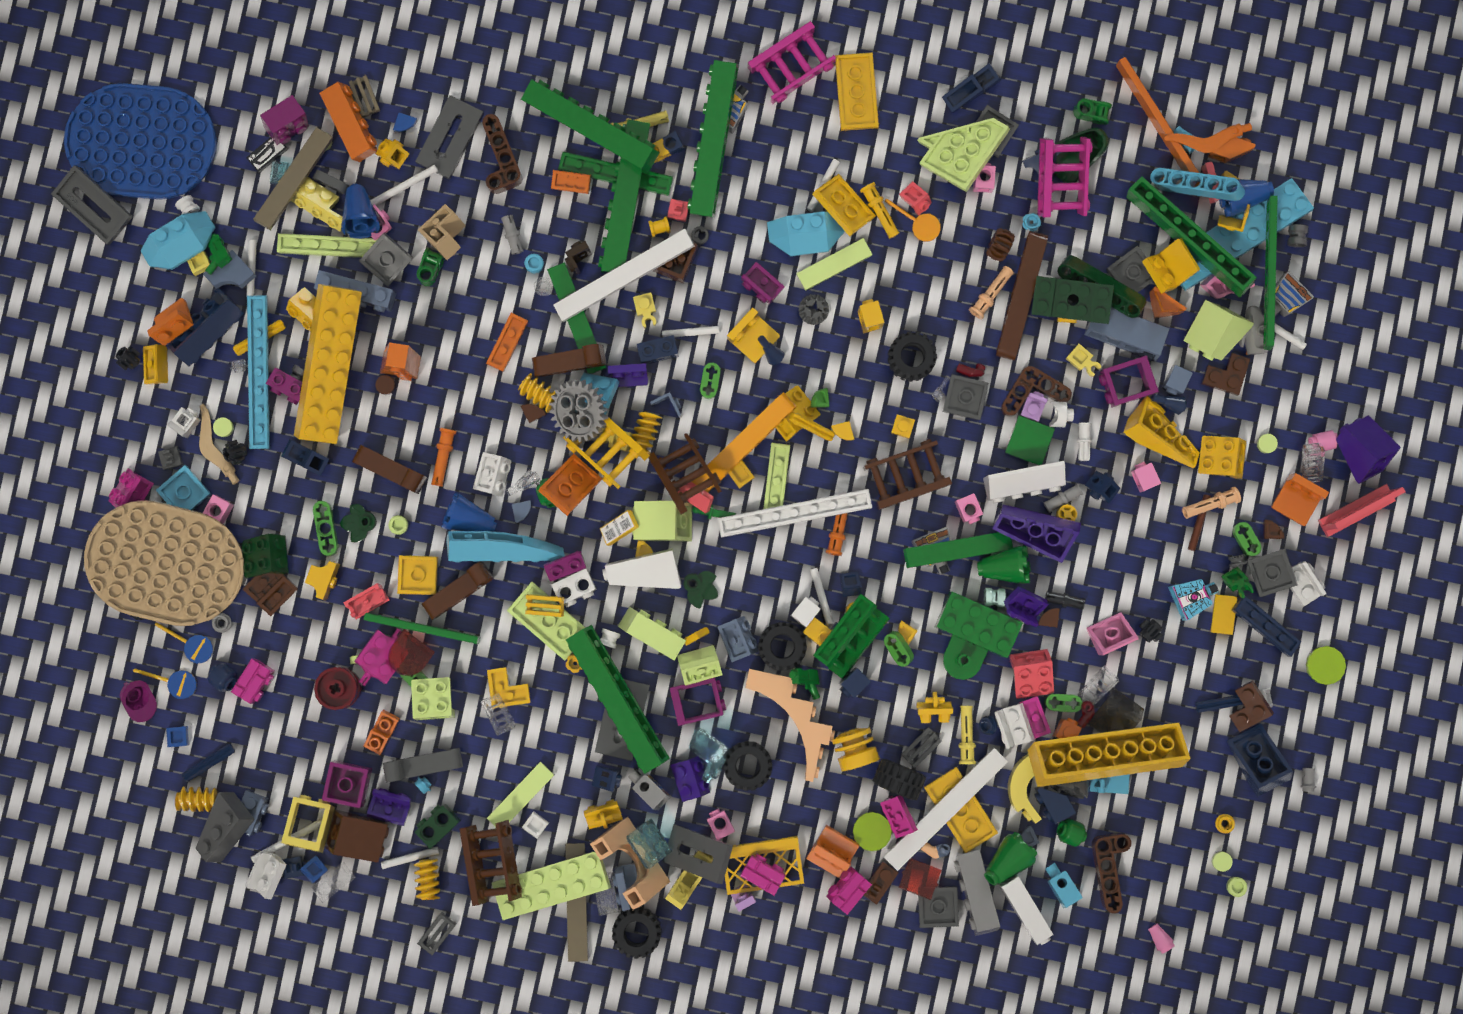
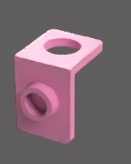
M374 204L373 208L377 212L380 225L382 226V230L379 233H371V237L377 240L384 232L390 231L392 227L388 222L390 217L384 210L380 211Z

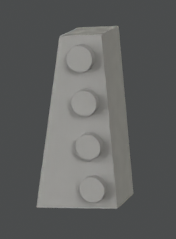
M980 850L957 855L954 866L956 872H960L961 880H959L961 891L965 893L966 899H964L966 910L970 913L971 918L969 922L971 929L974 930L975 936L998 931L1000 923L989 882L984 877L986 871Z

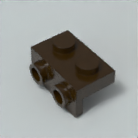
M586 241L574 243L571 249L565 252L567 255L565 261L571 273L575 271L577 275L581 274L576 263L592 255Z

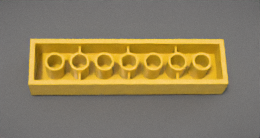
M318 284L294 436L298 439L337 444L362 292L358 290Z
M1180 723L1037 741L1027 750L1037 787L1183 767L1190 760Z

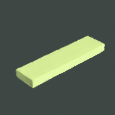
M864 238L798 272L796 275L806 291L871 257L872 253Z
M771 443L763 509L783 506L790 445Z
M540 762L487 819L495 827V823L505 820L510 822L548 783L554 774Z

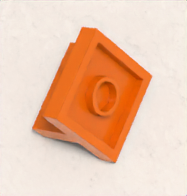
M825 825L806 859L840 878L844 870L847 871L850 867L851 859L859 848V844L830 826Z

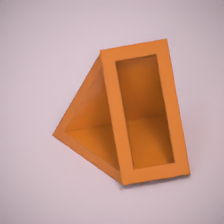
M1156 286L1149 292L1154 319L1179 315L1186 310L1185 306L1166 293L1161 294Z

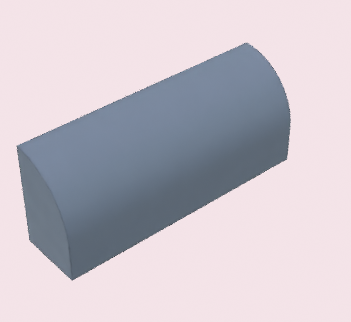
M1111 307L1110 323L1102 324L1088 321L1084 335L1139 356H1147L1148 359L1156 361L1161 356L1169 328L1140 317L1130 318Z

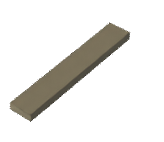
M317 127L253 218L255 222L271 231L332 142L333 137Z
M585 843L565 844L566 860L586 854ZM587 896L567 901L568 962L588 961Z

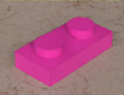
M1038 696L1019 702V704L1023 703L1035 739L1051 733Z

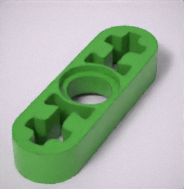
M318 501L313 506V515L319 549L322 554L333 556L337 553L339 547L332 507L328 502ZM321 505L327 507V510L324 511V516L326 518L329 517V520L319 521V518H323L322 513L318 512ZM324 523H328L331 526V530L327 534L321 532V525ZM322 537H333V539H329V543L334 545L331 552L324 549L327 546V540H322Z

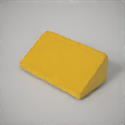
M158 344L143 346L144 384L168 383L167 346Z
M1215 594L1211 633L1233 635L1235 613L1232 611V608L1237 603L1236 596Z

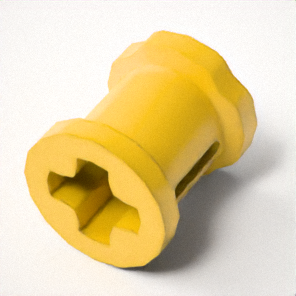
M667 216L662 220L648 221L652 238L660 233H671Z

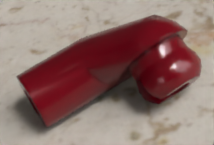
M959 363L956 372L969 377H982L985 374L986 367L978 363L975 368Z
M1084 701L1081 705L1082 716L1077 722L1082 728H1085L1095 715L1094 705L1091 701Z

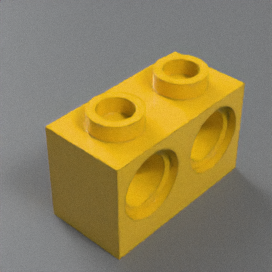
M873 299L862 302L857 313L863 334L882 329L885 322L879 301L873 302Z

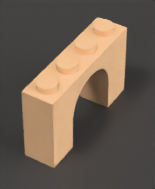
M629 817L614 824L590 843L600 860L617 850L626 852L633 859L637 869V878L635 883L622 893L633 910L647 903L670 883V880Z

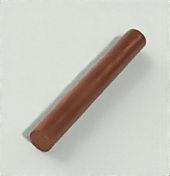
M1204 494L1202 501L1211 498V496ZM1207 511L1197 515L1188 550H1196Z

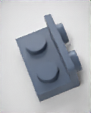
M744 616L718 626L731 662L758 652L757 641L753 638L750 624Z
M246 790L241 802L255 820L245 833L248 836H252L258 833L261 828L262 822H260L262 814L265 815L269 808V804H267L269 798Z

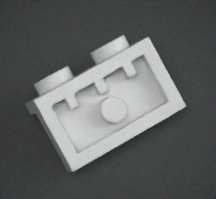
M483 452L473 489L501 497L511 468V460Z
M1303 561L1292 567L1298 586L1291 587L1290 589L1302 607L1326 594L1324 590L1325 585L1320 579L1316 578L1314 575L1315 570L1310 563Z
M1023 703L1005 707L995 712V719L1002 734L1001 738L1007 749L1035 740Z
M259 852L245 886L249 889H256L265 899H272L287 864L277 854Z

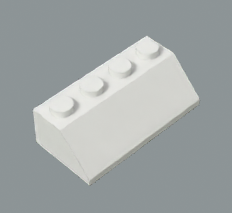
M1060 461L988 475L983 478L987 500H993V503L1005 501L1004 498L1010 496L1014 500L1023 498V494L1026 493L1035 496L1042 494V490L1049 489L1050 492L1060 491L1061 487L1066 485L1065 462Z

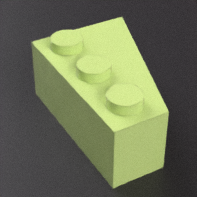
M629 607L618 627L672 660H675L686 642L685 639L681 638L683 634L674 628L671 631L666 629L667 624L659 619H656V621L651 620V615L642 609L638 612Z

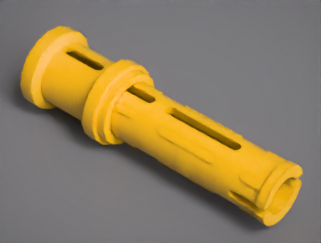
M875 182L863 187L860 192L864 193L868 201V207L873 208L888 238L891 239L900 232L883 204L884 198L879 195L875 188Z

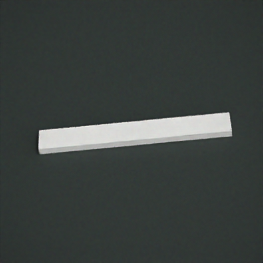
M681 230L555 303L554 307L561 321L565 322L690 250L695 245L687 230Z
M869 489L717 519L722 538L871 509L872 504Z
M993 748L916 824L917 831L902 837L883 857L898 871L1008 761Z

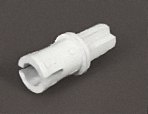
M1079 423V440H1077V443H1079L1078 459L1080 461L1090 460V443H1092V440H1090L1091 423Z

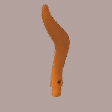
M1239 123L1208 138L1175 133L1166 135L1164 139L1165 141L1181 143L1203 153H1211L1219 149L1230 139L1242 136L1244 132L1251 131L1252 125L1251 123L1244 125Z

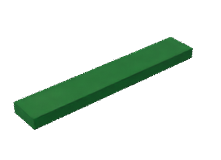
M562 151L558 171L591 175V179L613 183V180L617 181L618 173H615L616 163ZM642 170L639 190L669 196L673 176L651 171L648 173Z
M565 262L547 269L559 301L576 292ZM584 311L567 320L578 349L585 345L597 344ZM604 365L586 370L588 374H594L607 368Z
M997 532L903 549L906 567L912 568L1002 552L1012 549L1013 544L1010 537Z
M365 613L363 619L479 644L481 638L476 635L372 613Z

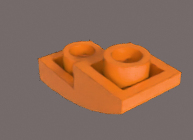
M383 709L363 747L381 755L400 718Z

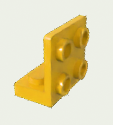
M1182 238L1175 240L1159 254L1147 257L1142 261L1161 294L1176 289L1200 270Z
M752 307L728 333L727 339L753 363H757L765 354L758 338L763 335L768 342L774 344L780 338V335L760 318L758 311Z
M798 385L785 393L797 406L793 412H797L812 421L821 415L816 408H811V401ZM790 415L776 427L786 442L802 429V427L789 421Z
M1202 436L1198 473L1224 475L1235 479H1242L1246 441L1236 437Z

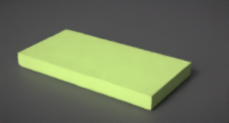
M531 582L507 611L565 661L572 654L566 639L586 627L565 609L563 617L525 614V610H527V594L549 596L535 583ZM532 599V603L559 605L556 601ZM532 607V610L559 612V609Z

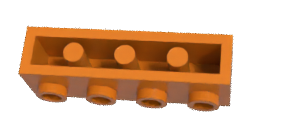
M336 82L320 92V95L351 159L361 162L377 152V142L367 129L369 125L360 114L361 109L351 96L353 94L351 88L347 84Z

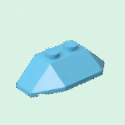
M206 211L182 214L149 234L141 249V253L150 267L173 270L206 249L215 226Z
M825 211L785 216L767 222L769 242L790 257L829 252L844 234L843 228Z

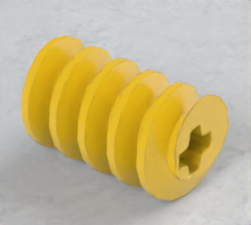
M532 373L528 374L518 388L520 395L524 396L527 394V400L533 398L534 405L539 403L540 409L546 406L545 411L549 413L554 408L549 403L554 402L551 396L556 394L555 391L550 393V385L544 389V381L538 385V377L531 380Z
M639 412L638 415L642 419H637L636 423L640 426L634 427L638 434H632L631 437L648 454H651L647 450V448H653L649 440H656L651 434L658 433L654 426H660L661 424L656 419L663 418L649 412Z
M183 786L181 792L176 794L175 808L177 811L181 809L188 811L190 809L192 812H195L198 809L199 812H204L206 809L207 812H210L218 794L217 789L213 788L212 793H210L209 788L206 787L204 793H202L201 787H198L196 792H194L193 787H190L189 791L186 792V788Z
M423 859L414 864L415 867L420 868L414 872V874L420 875L419 878L415 879V882L420 883V886L415 887V890L421 891L420 894L415 896L416 898L421 900L440 899L439 896H435V894L440 892V889L434 888L439 885V881L434 880L439 877V873L433 872L439 868L438 865L433 864L438 859Z

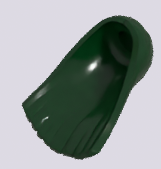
M1090 128L1055 143V145L1080 144V137L1089 138L1090 142H1092L1090 168L1107 151L1109 139L1102 129ZM1061 152L1057 156V164L1079 163L1080 152ZM1079 171L1053 173L1064 183H1074L1079 179Z

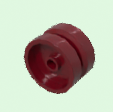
M334 667L326 669L320 673L315 681V697L327 709L339 710L349 708L360 697L362 689L361 683H359L360 679L349 668ZM337 685L341 688L339 692L336 690Z

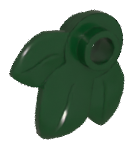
M353 504L350 505L351 514L342 518L340 526L344 530L351 532L350 540L355 543L363 541L367 537L368 531L375 528L377 520L372 513L365 510L364 506ZM366 518L368 519V524H367V525H365V519H366Z
M703 571L698 575L694 573L688 574L684 578L683 585L688 591L687 598L694 607L700 609L704 599L713 600L718 598L717 589L712 584L717 577L714 573ZM692 579L697 582L694 587L689 585V581Z

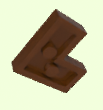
M1231 353L1226 370L1210 365L1206 366L1201 384L1238 396L1250 359Z
M1253 680L1235 690L1244 707L1231 713L1229 717L1239 732L1273 716L1274 712Z

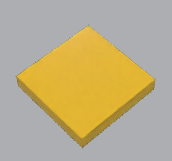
M399 555L397 594H436L438 557Z

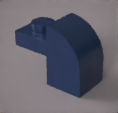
M289 439L281 457L320 476L329 461V458Z

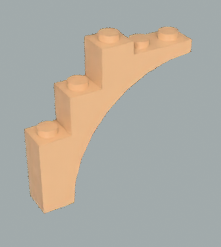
M749 669L745 688L760 692L774 700L785 709L795 722L805 747V780L813 782L814 778H818L820 767L816 766L817 761L822 759L824 748L820 746L821 744L829 745V741L832 742L831 739H834L835 730H832L831 725L810 721V718H814L816 707L813 706L814 702L791 697L792 694L796 693L797 684H792L790 677Z

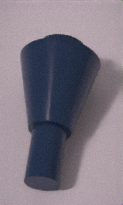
M761 335L758 341L763 347L768 363L770 365L779 364L784 358V352Z
M1153 394L1151 397V401L1162 404L1177 415L1184 412L1187 407L1184 396H1160Z

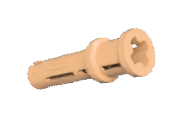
M1007 266L1003 267L986 292L980 294L975 305L969 308L972 315L981 320L984 318V313L989 307L993 306L994 298L1014 274L1012 269Z
M1231 487L1230 490L1223 493L1217 492L1212 498L1183 507L1182 513L1188 519L1215 508L1223 509L1226 508V505L1234 502L1236 504L1240 503L1241 495L1236 487Z

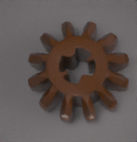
M997 229L987 248V256L995 261L1001 262L1005 260L1013 245L1014 234L1007 229Z

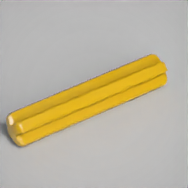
M277 320L268 326V339L286 328L282 320ZM248 338L233 346L236 355L240 356L248 351Z
M797 412L790 413L789 421L825 440H833L835 436L833 431Z

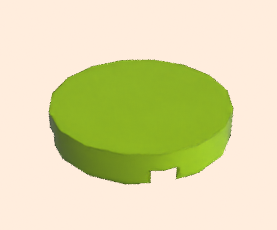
M1318 647L1307 657V673L1317 683L1324 685L1334 684L1345 673V658L1341 652L1333 647Z
M876 812L864 813L854 823V839L864 850H880L890 841L891 827L883 815Z

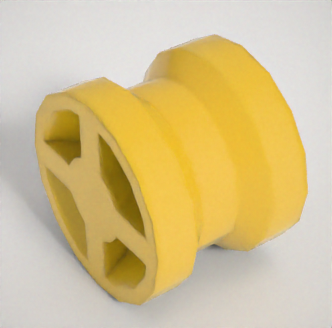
M1063 505L1057 509L1056 517L1075 521L1077 511L1072 505Z

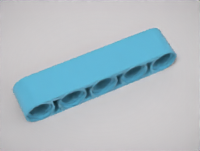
M1166 168L1154 169L1150 175L1153 184L1161 191L1238 201L1245 195L1244 187L1236 178ZM1182 179L1181 183L1176 184L1178 180ZM1197 182H1200L1198 186L1194 187ZM1219 184L1216 189L1212 190L1213 186ZM1237 187L1234 192H1230L1232 188Z

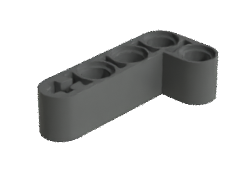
M460 748L382 763L386 783L463 767Z

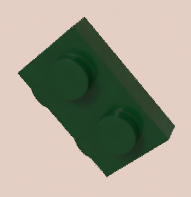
M268 533L242 542L245 578H252L267 573H289L285 535Z

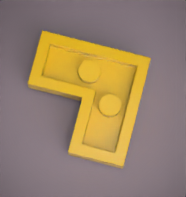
M507 667L487 670L492 708L531 703L529 684L509 686Z

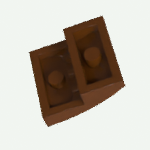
M274 573L253 577L242 588L270 616L298 590L284 574Z

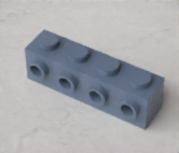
M321 270L318 271L314 285L316 291L318 284L358 290L362 292L360 307L372 306L374 310L379 312H385V310L391 312L396 293L392 289Z

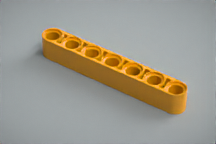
M784 392L779 395L707 465L711 473L714 474L716 472L721 481L796 409L797 406ZM705 473L691 482L698 485L709 479V477ZM714 485L710 486L704 491L708 493L710 490L714 488Z

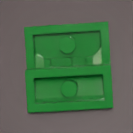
M1018 415L1005 453L1037 465H1042L1055 428Z

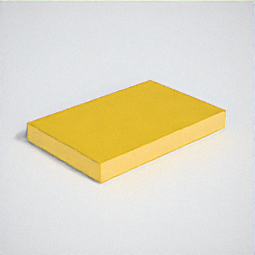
M839 174L816 189L812 194L849 236L876 217Z

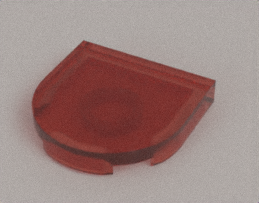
M404 629L390 647L388 659L391 667L398 674L412 676L423 670L435 652Z

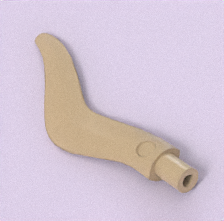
M201 404L200 451L206 459L218 466L225 477H228L234 485L240 481L235 474L236 470L230 462L224 459L223 454L213 444L210 415L206 406Z

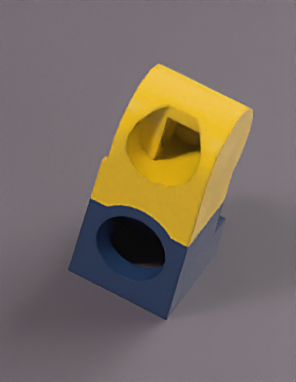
M676 131L652 143L656 145L654 149L660 152L654 163L685 150Z

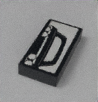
M270 137L246 158L261 173L285 153L288 148L285 144L282 145L280 143L276 145Z

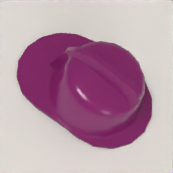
M141 680L123 683L124 686L120 691V700L129 717L136 722H145L151 719L156 712L157 703L147 683Z

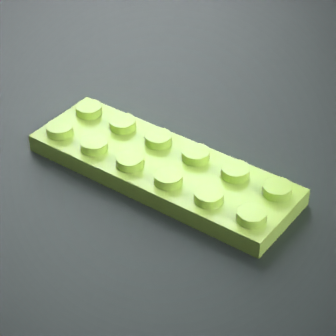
M594 851L518 874L522 887V898L508 901V895L496 896L502 920H506L610 889L611 886L603 859L600 860ZM505 878L492 882L493 888L506 887Z

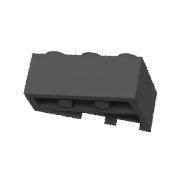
M218 792L195 848L205 862H222L255 820L234 792Z

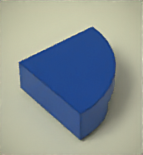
M398 113L393 131L401 133L414 127L417 123V118Z

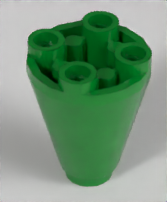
M1017 546L983 558L982 561H977L978 575L984 578L1020 584L1030 583L1029 573H1031L1030 562L1027 561L1028 546Z
M1014 832L1013 834L1006 835L986 868L985 879L994 886L1031 867L1036 861L1037 851L1032 846H1028L1019 833Z

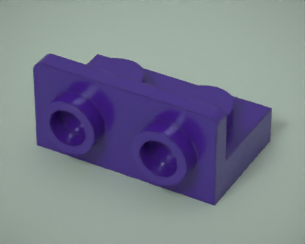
M646 363L608 366L609 377L618 379V387L648 385Z

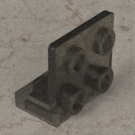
M1112 687L1107 694L1106 701L1095 712L1088 724L1100 733L1134 729L1142 720L1144 708Z

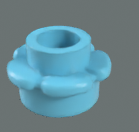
M1035 213L1026 214L1023 217L1022 225L1026 230L1036 231L1041 225V219Z
M417 777L418 780L414 784L423 794L431 791L429 787L432 784L426 777L422 779Z

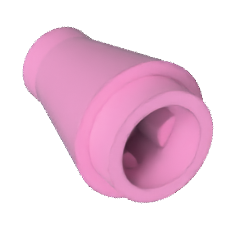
M1158 923L1148 929L1157 951L1160 950L1164 954L1175 946L1174 940Z

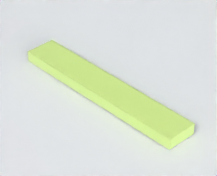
M278 233L277 253L362 258L377 240L373 238L355 239L350 237Z

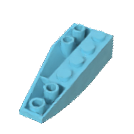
M448 531L446 538L448 561L539 562L554 561L565 556L563 547L511 533Z

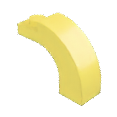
M1026 754L1015 764L1010 773L1008 796L1014 810L1019 812L1024 809L1022 814L1027 821L1030 822L1032 820L1036 824L1042 819L1027 797V786L1034 777L1029 755Z
M698 850L693 856L709 863L713 861L711 855ZM683 870L665 899L681 910L702 877Z

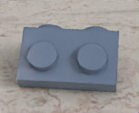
M634 863L616 866L615 875H612L614 887L618 886L619 893H616L617 904L621 905L622 911L630 910V905L622 893L636 881L637 871Z

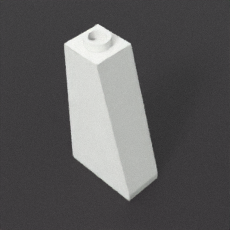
M673 548L607 563L605 569L602 570L604 580H608L609 585L672 589L682 587Z
M1014 875L998 884L1036 945H1043L1049 942L1053 933L1020 878Z

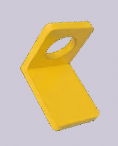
M1247 204L1242 220L1219 215L1217 225L1229 231L1237 230L1243 232L1250 205Z

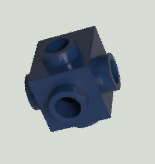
M1097 470L1085 485L1090 491L1089 495L1096 500L1100 498L1107 503H1110L1121 489L1110 474L1106 472L1102 474Z

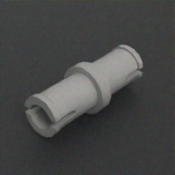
M513 215L502 217L501 220L506 232L505 239H508L511 254L515 255V253L524 252L519 239L520 232L516 229Z
M1076 484L1064 492H1058L1057 496L1043 503L1050 513L1062 505L1069 504L1068 502L1083 495V492L1079 485Z

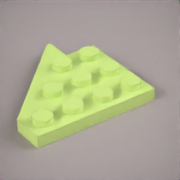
M991 118L920 137L917 141L929 149L920 161V165L967 192L1010 131V128L1002 122Z

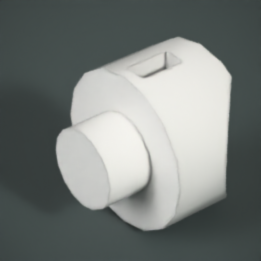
M1051 401L1055 414L1049 423L1050 427L1064 428L1067 421L1073 422L1074 409H1068L1067 402Z

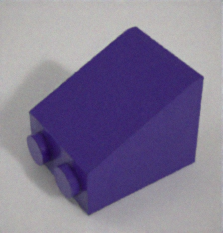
M1369 415L1362 419L1357 418L1350 425L1348 423L1339 430L1340 434L1336 438L1358 484L1383 472L1401 448Z

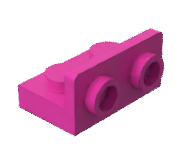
M891 796L880 803L896 839L918 830L902 796Z

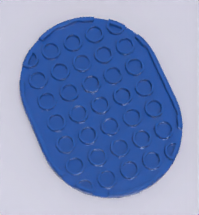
M117 83L103 86L93 93L90 92L80 101L75 110L71 112L64 133V147L71 167L74 165L78 166L109 195L163 200L178 197L189 192L205 178L215 158L217 139L215 127L209 114L197 100L187 93L170 87Z

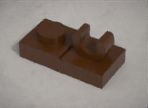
M882 861L869 880L872 886L863 896L877 905L899 872Z

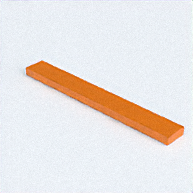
M1127 58L1120 59L1116 64L1117 69L1181 170L1199 173L1181 143L1165 141L1164 137L1174 134ZM1197 182L1194 187L1198 186L1200 182Z

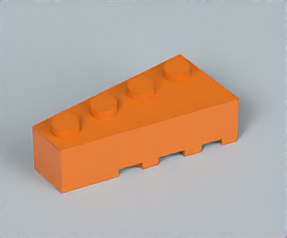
M389 342L383 352L380 373L394 375L404 381H412V378L417 379L421 356L409 345Z

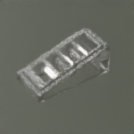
M1322 443L1304 444L1302 446V477L1311 482L1323 481L1325 450ZM1318 472V474L1308 475V473Z
M1104 665L1083 687L1078 696L1082 700L1091 701L1095 705L1119 682V679ZM1104 674L1110 679L1109 682L1102 677ZM1098 680L1105 685L1104 688L1097 683ZM1095 686L1100 693L1097 694L1091 687ZM1087 691L1095 697L1093 700L1086 694Z
M499 693L481 700L482 706L497 736L515 728L516 724ZM497 700V704L491 707L488 706V703ZM498 707L501 708L500 711H497V712H495V713H492V711H491V710H494V709H496V708H498ZM500 714H503V715H504V717L499 718V719H497V720H496V718H495L496 716H498V715H500ZM507 721L506 724L499 725L500 722Z

